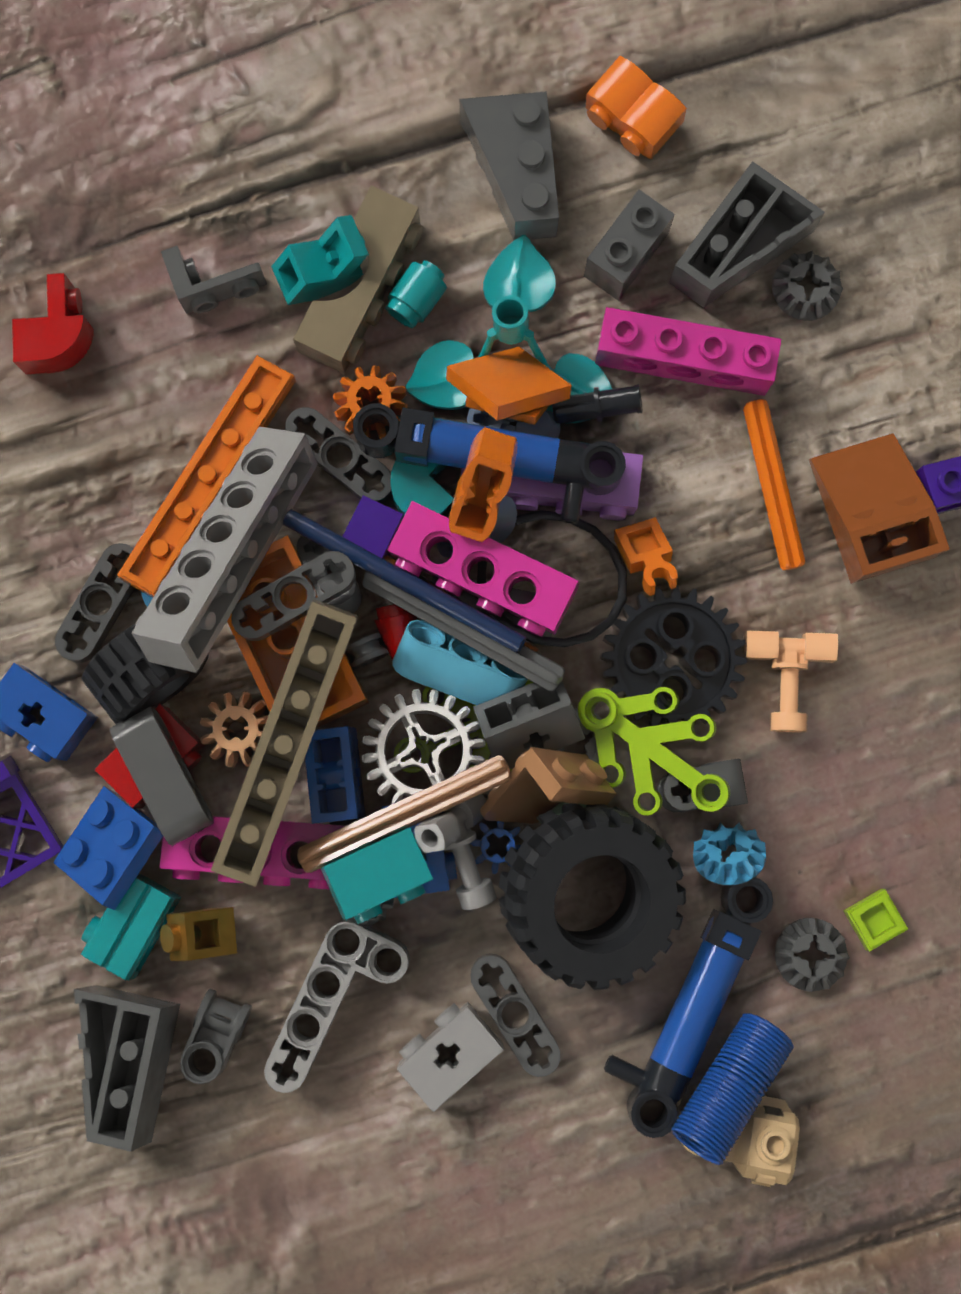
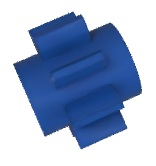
M497 821L496 828L489 830L481 822L479 826L484 833L482 839H475L469 844L481 847L482 854L476 858V865L487 859L492 862V873L496 874L499 869V863L505 862L506 856L501 858L497 853L489 856L485 851L490 845L486 838L492 833L497 837L506 835L510 840L505 845L506 850L509 851L510 847L518 850L521 845L515 844L513 837L519 834L521 829L520 827H515L508 832L503 829L504 822Z

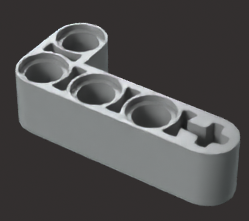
M349 919L342 920L331 927L323 940L266 1062L264 1069L265 1079L272 1089L281 1093L293 1092L304 1082L356 972L385 984L394 983L403 977L410 962L409 951L405 944L375 928L357 925V923L351 922ZM347 928L357 933L360 942L357 951L345 953L337 947L335 938L339 930ZM390 948L398 952L401 957V967L395 972L390 973L381 970L376 961L377 953L380 950ZM322 971L334 973L339 979V991L332 995L323 994L316 986L318 973ZM301 1014L313 1015L319 1022V1034L312 1037L302 1035L297 1029V1017ZM295 1046L302 1049V1051L298 1054L293 1065V1069L296 1072H293L289 1078L281 1075L283 1067L278 1063L283 1064Z

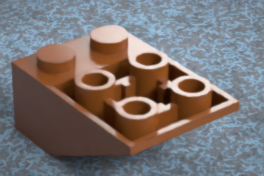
M894 433L809 459L851 584L934 559L950 550L936 507Z

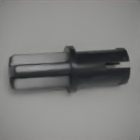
M639 384L600 391L599 387H594V392L570 395V399L552 404L554 419L559 424L596 418L599 423L603 422V417L643 413Z

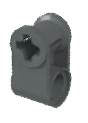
M741 759L702 764L700 767H694L703 775L716 774L727 781L730 787V798L724 807L748 804ZM667 774L660 780L657 791L662 796V806L671 812L699 809L692 800L690 788L689 795H685L682 800L680 796H672L671 788L678 785V779L674 776ZM679 781L681 786H686L681 781ZM709 783L705 786L704 796L706 799L716 801L720 797V789L717 785Z
M209 988L198 1009L193 1023V1030L181 1056V1071L186 1079L192 1083L205 1084L223 1073L233 1049L244 1031L252 1005L247 1003L243 1006L217 997V992ZM205 1048L214 1054L216 1064L212 1072H202L196 1067L194 1055L197 1049Z

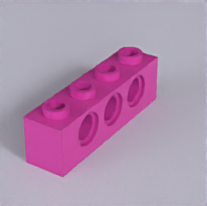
M606 307L595 363L608 368L765 396L775 381L782 339Z
M411 501L387 550L393 557L397 558L395 566L418 578L422 571L438 578L435 586L454 596L460 597L462 592L465 591L478 597L479 600L476 606L495 616L501 617L504 611L521 618L517 626L539 637H542L545 631L556 634L579 588L578 580L489 537L483 542H479L450 532L449 518L414 501ZM447 542L453 546L451 558L442 564L431 562L429 557L431 548L436 543ZM481 561L491 563L495 571L489 582L477 584L471 581L470 571L476 563ZM520 581H528L536 587L534 599L527 604H518L510 596L512 587Z
M212 816L214 824L174 846H171L162 837L160 869H172V878L200 880V872H212L210 870L214 861H209L202 855L201 844L210 835L217 837L221 842L230 817ZM281 821L260 876H263V885L290 886L291 878L309 879L308 888L329 889L321 868L312 873H307L303 868L296 866L292 862L290 853L292 847L297 842L303 841L308 844L345 827V825ZM218 874L217 881L219 882L243 883L238 880Z

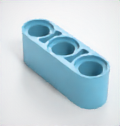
M414 620L408 623L392 660L395 671L401 676L474 705H479L524 687L528 680L423 620Z

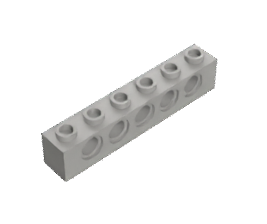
M259 426L249 444L244 447L241 457L229 476L225 478L220 491L210 507L204 512L194 533L181 549L179 557L166 578L161 581L158 591L145 612L137 620L136 626L131 633L149 662L195 673L198 672L283 526V519L286 513L294 507L318 465L305 433Z

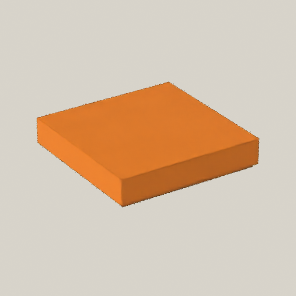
M519 346L447 366L446 380L497 421L570 399L572 385Z

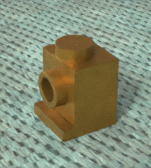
M234 907L207 908L167 914V924L163 925L160 931V942L163 950L167 953L170 952V961H191L237 954Z

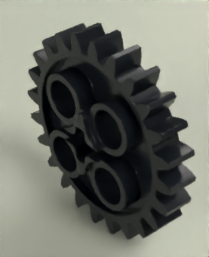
M678 586L671 590L669 598H665L660 587L655 588L652 602H649L642 593L636 597L638 610L625 604L622 612L627 621L617 619L612 625L618 632V635L609 634L603 638L606 644L613 647V651H607L600 655L601 660L612 663V668L602 673V678H615L617 682L610 690L616 694L622 692L625 697L650 694L655 689L662 687L664 680L674 679L682 685L684 691L683 698L673 713L659 714L651 710L634 714L633 720L636 722L647 714L650 715V726H655L660 723L661 719H665L666 724L678 722V720L687 721L696 714L710 716L709 708L719 714L724 713L726 708L720 698L724 697L731 700L737 698V693L729 685L730 683L744 682L745 677L735 672L734 669L748 662V659L735 655V650L746 644L745 640H732L730 635L739 627V624L731 623L725 625L722 622L728 609L724 608L714 613L711 611L714 597L710 596L700 604L697 602V589L694 588L686 599L681 598ZM676 617L683 622L685 633L682 638L674 639L666 635L663 629L665 618ZM646 629L654 632L658 641L669 653L678 650L682 654L678 661L679 664L690 675L701 682V689H696L692 685L687 675L679 666L674 665L668 668L665 665L664 661L668 657L667 653L645 635ZM641 646L651 652L653 663L649 669H639L633 665L630 659V653L633 648ZM698 649L709 650L714 655L716 663L712 671L705 672L696 666L694 655ZM660 693L657 697V705L663 710L668 709L672 702L666 700L662 693ZM700 719L704 724L708 723L706 720Z

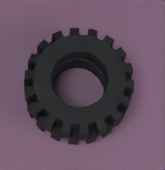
M135 623L112 639L91 659L81 679L113 722L118 724L150 706L156 709L159 705H163L177 695L202 671L209 655L207 654L197 673L151 663L147 660L131 634L136 626Z

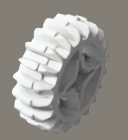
M419 689L412 690L414 704L406 706L404 697L401 694L395 695V702L399 708L395 713L387 705L382 704L379 710L387 718L386 722L382 724L372 718L368 722L372 729L379 731L378 737L364 736L362 740L363 744L376 747V753L362 755V761L364 763L377 762L379 767L367 773V778L372 781L381 776L384 777L386 781L379 786L377 793L383 796L391 787L394 788L397 793L392 799V804L401 801L404 795L409 797L424 790L415 789L401 783L394 777L393 773L407 767L416 766L426 772L432 785L444 781L445 778L440 769L438 758L441 752L459 741L462 744V760L454 775L467 770L470 764L478 765L485 761V758L472 755V749H480L485 746V739L471 740L469 736L470 733L480 729L479 722L474 721L467 726L462 722L470 713V709L464 706L457 714L450 711L456 701V698L452 695H449L446 699L444 707L437 705L438 690L434 689L429 694V703H421ZM432 714L441 717L450 723L454 729L438 735H429L420 727L415 715ZM402 721L409 736V744L403 752L386 761L385 752L388 737L394 727ZM412 730L417 731L420 739H427L426 744L429 740L434 744L443 740L446 741L438 745L437 749L431 752L435 773H432L428 763H421V758L418 762L413 758L401 762L403 759L411 756V753L416 750V738Z

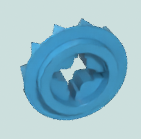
M720 822L717 830L710 831L704 829L702 838L699 841H694L693 862L697 871L705 879L720 885L742 884L753 879L762 871L766 862L765 842L759 839L756 829L746 831L740 823L734 828H725ZM735 845L736 852H732L730 857H727L726 861L723 862L722 851H726L729 846Z

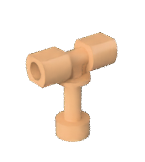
M746 631L744 633V640L746 642L744 645V658L748 660L772 661V669L781 670L780 712L771 713L770 731L807 732V714L798 713L799 671L808 670V662L834 663L837 661L838 634L805 633L802 635V638L779 637V632Z

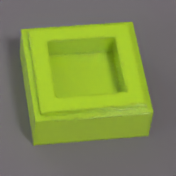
M880 889L843 910L863 947L869 952L908 930L886 889Z

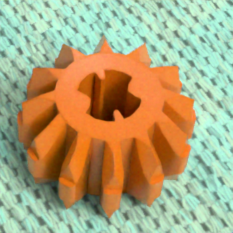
M377 365L372 367L370 376H364L361 367L355 368L357 380L352 381L347 377H342L340 383L345 391L337 392L333 395L334 402L341 406L334 412L338 421H347L344 428L349 435L354 433L353 421L357 412L364 407L362 401L365 398L372 402L377 397L378 403L388 406L396 415H401L402 407L408 408L406 403L400 401L407 393L404 386H395L397 381L396 374L390 372L381 379L380 367ZM374 423L370 425L365 435L370 438L371 430H377L378 437L380 439L384 438L387 435L386 424Z

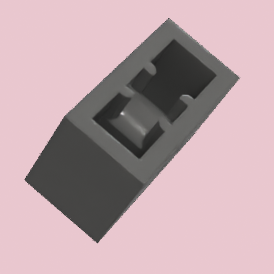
M638 190L588 256L584 277L619 301L669 234L675 214L641 190Z
M563 682L555 691H548L535 683H531L473 707L492 756H503L510 769L515 767L518 757L531 747L558 750L585 739Z

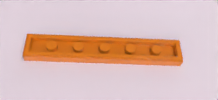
M258 355L256 356L118 572L117 576L120 580L152 598L155 596L161 581L168 575L179 557L181 549L189 541L200 523L204 512L210 507L220 491L225 478L229 476L241 457L244 447L249 444L259 426L268 427L296 382L293 374Z

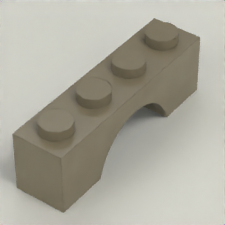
M372 185L354 218L369 253L368 267L362 281L352 292L339 299L329 301L313 300L293 338L298 353L345 374L350 363L357 364L366 345V340L362 338L369 325L376 326L385 308V302L382 299L388 287L394 288L401 278L404 270V264L401 261L407 249L414 250L423 232V226L420 225L419 207Z

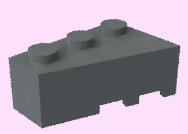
M98 985L74 989L75 1004H79L81 1033L78 1034L79 1049H83L85 1079H82L87 1141L130 1152L152 1142L180 1004Z

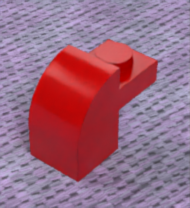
M65 273L47 274L48 317L12 319L13 362L25 374L57 373L67 370L81 361L91 346L94 328L81 315L83 308L81 292L79 288L74 287Z

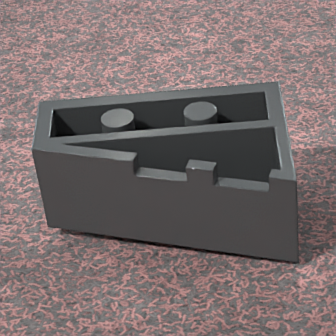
M547 91L459 99L461 126L469 137L476 153V159L492 188V194L513 240L523 234L530 240L557 237L559 211Z
M752 161L675 264L669 284L704 308L813 233L825 212Z

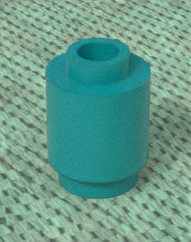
M424 260L422 264L412 262L388 295L390 301L385 307L386 311L399 323L411 329L418 322L423 323L447 290V286L443 281L444 273L429 261Z

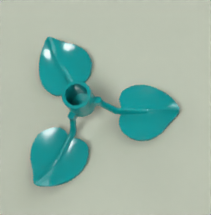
M525 234L521 235L501 251L485 275L483 292L488 305L492 307L493 328L487 331V339L478 357L489 355L493 343L497 339L510 345L518 344L525 340L538 361L572 385L570 395L594 392V387H599L600 391L612 389L603 370L586 356L573 353L563 355L558 360L555 370L546 361L534 338V332L529 329L528 312L540 310L552 299L556 289V278L548 261L537 251ZM452 340L441 341L428 348L418 360L414 372L406 384L407 392L419 402L430 407L444 410L464 408L467 396L446 380L448 365L474 359L471 349L461 342ZM549 405L546 410L553 412L552 405ZM588 420L568 422V423H580V422H584V421H588Z

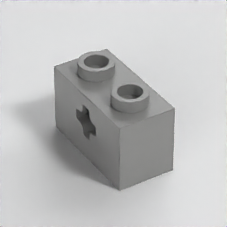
M468 1002L460 1009L453 1003L434 1020V1023L438 1026L434 1032L426 1039L421 1034H418L399 1051L403 1059L399 1061L397 1070L432 1112L437 1110L504 1050L502 1041ZM443 1043L446 1047H450L455 1043L458 1046L455 1056L457 1060L453 1062L447 1057L440 1061L438 1059L440 1052L439 1044Z

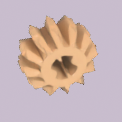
M228 692L224 694L223 699L226 706L225 709L215 702H211L208 705L210 711L217 716L214 721L208 718H201L200 725L213 728V733L202 736L200 740L205 745L217 742L209 755L212 759L218 760L226 753V766L234 768L240 754L243 764L246 767H250L253 759L251 751H256L269 716L260 717L266 710L267 705L264 700H259L251 707L252 695L248 692H243L237 706L235 697L232 693ZM233 721L240 723L248 722V726L244 727L248 731L244 739L238 737L230 738L229 734L234 733V730L229 729Z

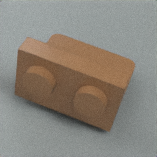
M531 747L516 760L515 767L511 771L510 781L490 791L488 800L481 807L480 813L485 820L535 824L539 822L536 817L549 811L556 802L607 805L617 793L606 780L607 773L598 763L590 760L587 755Z

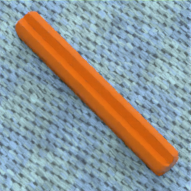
M766 399L753 400L746 403L743 411L780 568L782 570L797 569L805 564V556L769 404Z

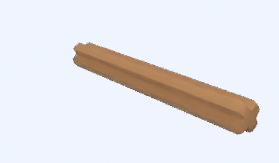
M501 755L486 760L300 847L297 854L298 861L305 872L312 873L332 862L510 781L511 770L509 765Z

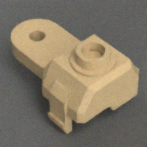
M764 1096L724 1161L732 1162L742 1177L751 1178L752 1184L767 1187L775 1183L787 1185L795 1172L800 1132L799 1119L795 1113H792L785 1100ZM763 1106L780 1109L779 1116L766 1114ZM682 1144V1146H683L689 1153H691V1154H693V1155H696V1156H699V1155H697L696 1153H694L693 1151H691L689 1148H687L684 1144Z

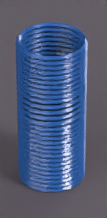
M744 1013L734 1027L735 1029L732 1030L720 1053L717 1054L711 1067H709L706 1075H704L701 1083H699L696 1091H694V1095L691 1096V1099L688 1101L689 1103L686 1104L684 1111L681 1112V1115L678 1116L679 1119L676 1120V1123L673 1124L674 1127L671 1128L673 1135L682 1144L700 1157L717 1165H722L724 1160H726L729 1152H731V1148L734 1147L733 1144L739 1139L738 1136L744 1131L743 1128L746 1127L748 1120L751 1119L753 1112L756 1111L758 1104L761 1103L762 1097L765 1096V1092L768 1091V1087L771 1086L770 1083L774 1081L777 1073H779L782 1065L794 1048L791 1039L782 1030L752 1013Z

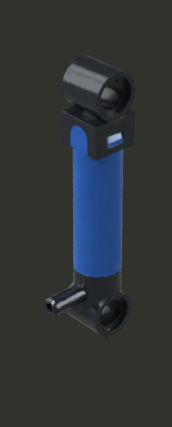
M380 403L362 407L357 412L353 421V431L360 450L367 456L385 458L395 452L397 462L428 467V463L465 469L471 444L484 427L516 437L518 449L512 477L566 485L560 519L569 524H576L579 521L584 489L594 495H606L613 492L619 485L626 468L622 450L615 444L607 441H597L589 444L435 418L434 412L402 407L401 418L398 421L395 412L388 406ZM374 423H383L390 429L384 438L372 440L365 435L367 428ZM595 460L607 461L613 469V474L606 478H599L591 473L589 464Z
M753 878L748 882L738 885H724L720 898L725 913L715 909L712 910L700 937L703 941L645 1069L643 1070L614 1055L609 1056L605 1063L604 1070L606 1073L636 1087L628 1096L627 1112L637 1131L646 1137H663L670 1133L671 1128L674 1127L673 1124L676 1123L678 1116L677 1109L745 959L749 961L762 931L750 926V924L765 919L772 910V891L765 882L758 878ZM750 886L756 893L757 901L751 910L743 912L737 906L736 896L740 889ZM651 1099L660 1100L663 1103V1111L657 1119L648 1121L640 1117V1109L646 1101Z

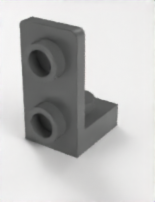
M178 246L161 251L175 293L186 314L192 311L194 313L208 312L216 308L218 302L231 297L237 299L250 297L259 291V287L267 284L259 263H254L201 282L193 258L185 260Z

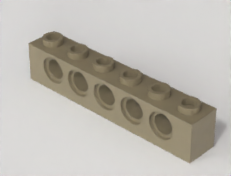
M315 599L312 600L210 871L256 887L358 615Z

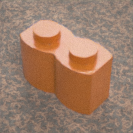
M622 56L616 59L586 94L585 108L588 110L587 115L589 119L602 130L609 128L621 136L620 141L622 145L635 156L642 154L652 159L685 119L687 108L670 91L653 82L638 66Z
M486 427L476 435L471 444L465 471L461 475L456 487L449 516L450 532L479 542H483L492 533L496 525L500 502L507 494L511 485L518 449L516 437Z

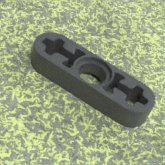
M302 407L294 410L288 416L285 425L286 431L299 432L297 428L299 422L309 424L312 420L315 421L313 424L315 432L325 440L320 447L319 453L313 451L319 447L317 441L307 434L306 436L318 466L361 500L364 495L383 504L391 497V472L376 458L367 456L360 450L359 445L318 411L309 407ZM331 433L332 436L326 439L327 434ZM338 445L348 447L353 453L351 462L343 468L333 467L327 460L329 451ZM362 459L367 462L361 466L364 473L373 479L378 474L383 476L381 483L384 489L381 492L375 489L371 490L369 494L364 492L367 487L366 483L355 473ZM355 473L352 481L347 479V477Z
M118 543L109 546L101 555L56 633L55 646L62 657L76 663H84L91 660L100 650L135 587L120 580L118 576L114 582L123 586L120 592L100 581L103 576L112 581L117 572V568L112 564L113 560L116 557L124 559L127 554L130 555L134 549L133 547ZM96 592H108L112 599L110 610L104 615H93L89 610V599ZM81 614L86 619L100 624L97 631L88 626L83 635V639L88 642L87 647L84 650L77 648L71 653L73 645L68 642L69 636L71 634L79 636L86 624L78 621Z
M338 551L323 553L242 599L232 611L231 621L234 629L247 640L260 641L306 616L313 599L327 604L352 588L356 579L355 568L348 556ZM333 562L336 567L345 565L347 569L341 573L343 581L337 585L331 579L321 583L318 586L324 594L316 598L313 586L304 576L312 572L314 579L317 581L327 574L325 567L327 564ZM290 584H300L307 591L306 602L297 609L285 607L281 600L283 590ZM272 595L274 605L284 616L276 621L275 614L271 612L260 619L263 627L256 631L251 626L243 628L242 623L248 619L246 611L253 608L257 613L268 609L270 606L264 599Z
M497 954L482 955L474 962L471 968V983L523 1069L536 1077H544L553 1073L559 1065L561 1054L559 1046L508 962ZM487 963L492 968L500 966L504 972L499 975V981L505 991L511 984L517 990V992L504 995L496 1005H493L489 998L498 996L493 985L490 982L483 985L479 982V978L483 975L481 967ZM514 1001L524 1004L529 1013L526 1023L516 1028L506 1025L502 1019L503 1008L508 1003ZM535 1024H538L541 1031L533 1033V1037L540 1047L549 1045L552 1048L547 1053L549 1062L543 1066L539 1061L530 1063L527 1060L532 1052L525 1038L519 1045L513 1039L527 1034Z

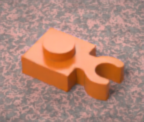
M656 517L614 530V541L630 574L643 571L642 586L646 594L649 596L655 595V578H664L671 589L676 588L678 573L676 568L669 563L672 561L673 550Z

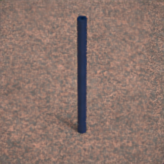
M292 509L286 513L283 525L330 551H338L345 554L353 564L518 654L523 648L527 637L302 514Z

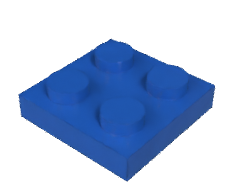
M103 786L53 863L102 906L115 910L163 835L155 822L137 808H132L118 793Z

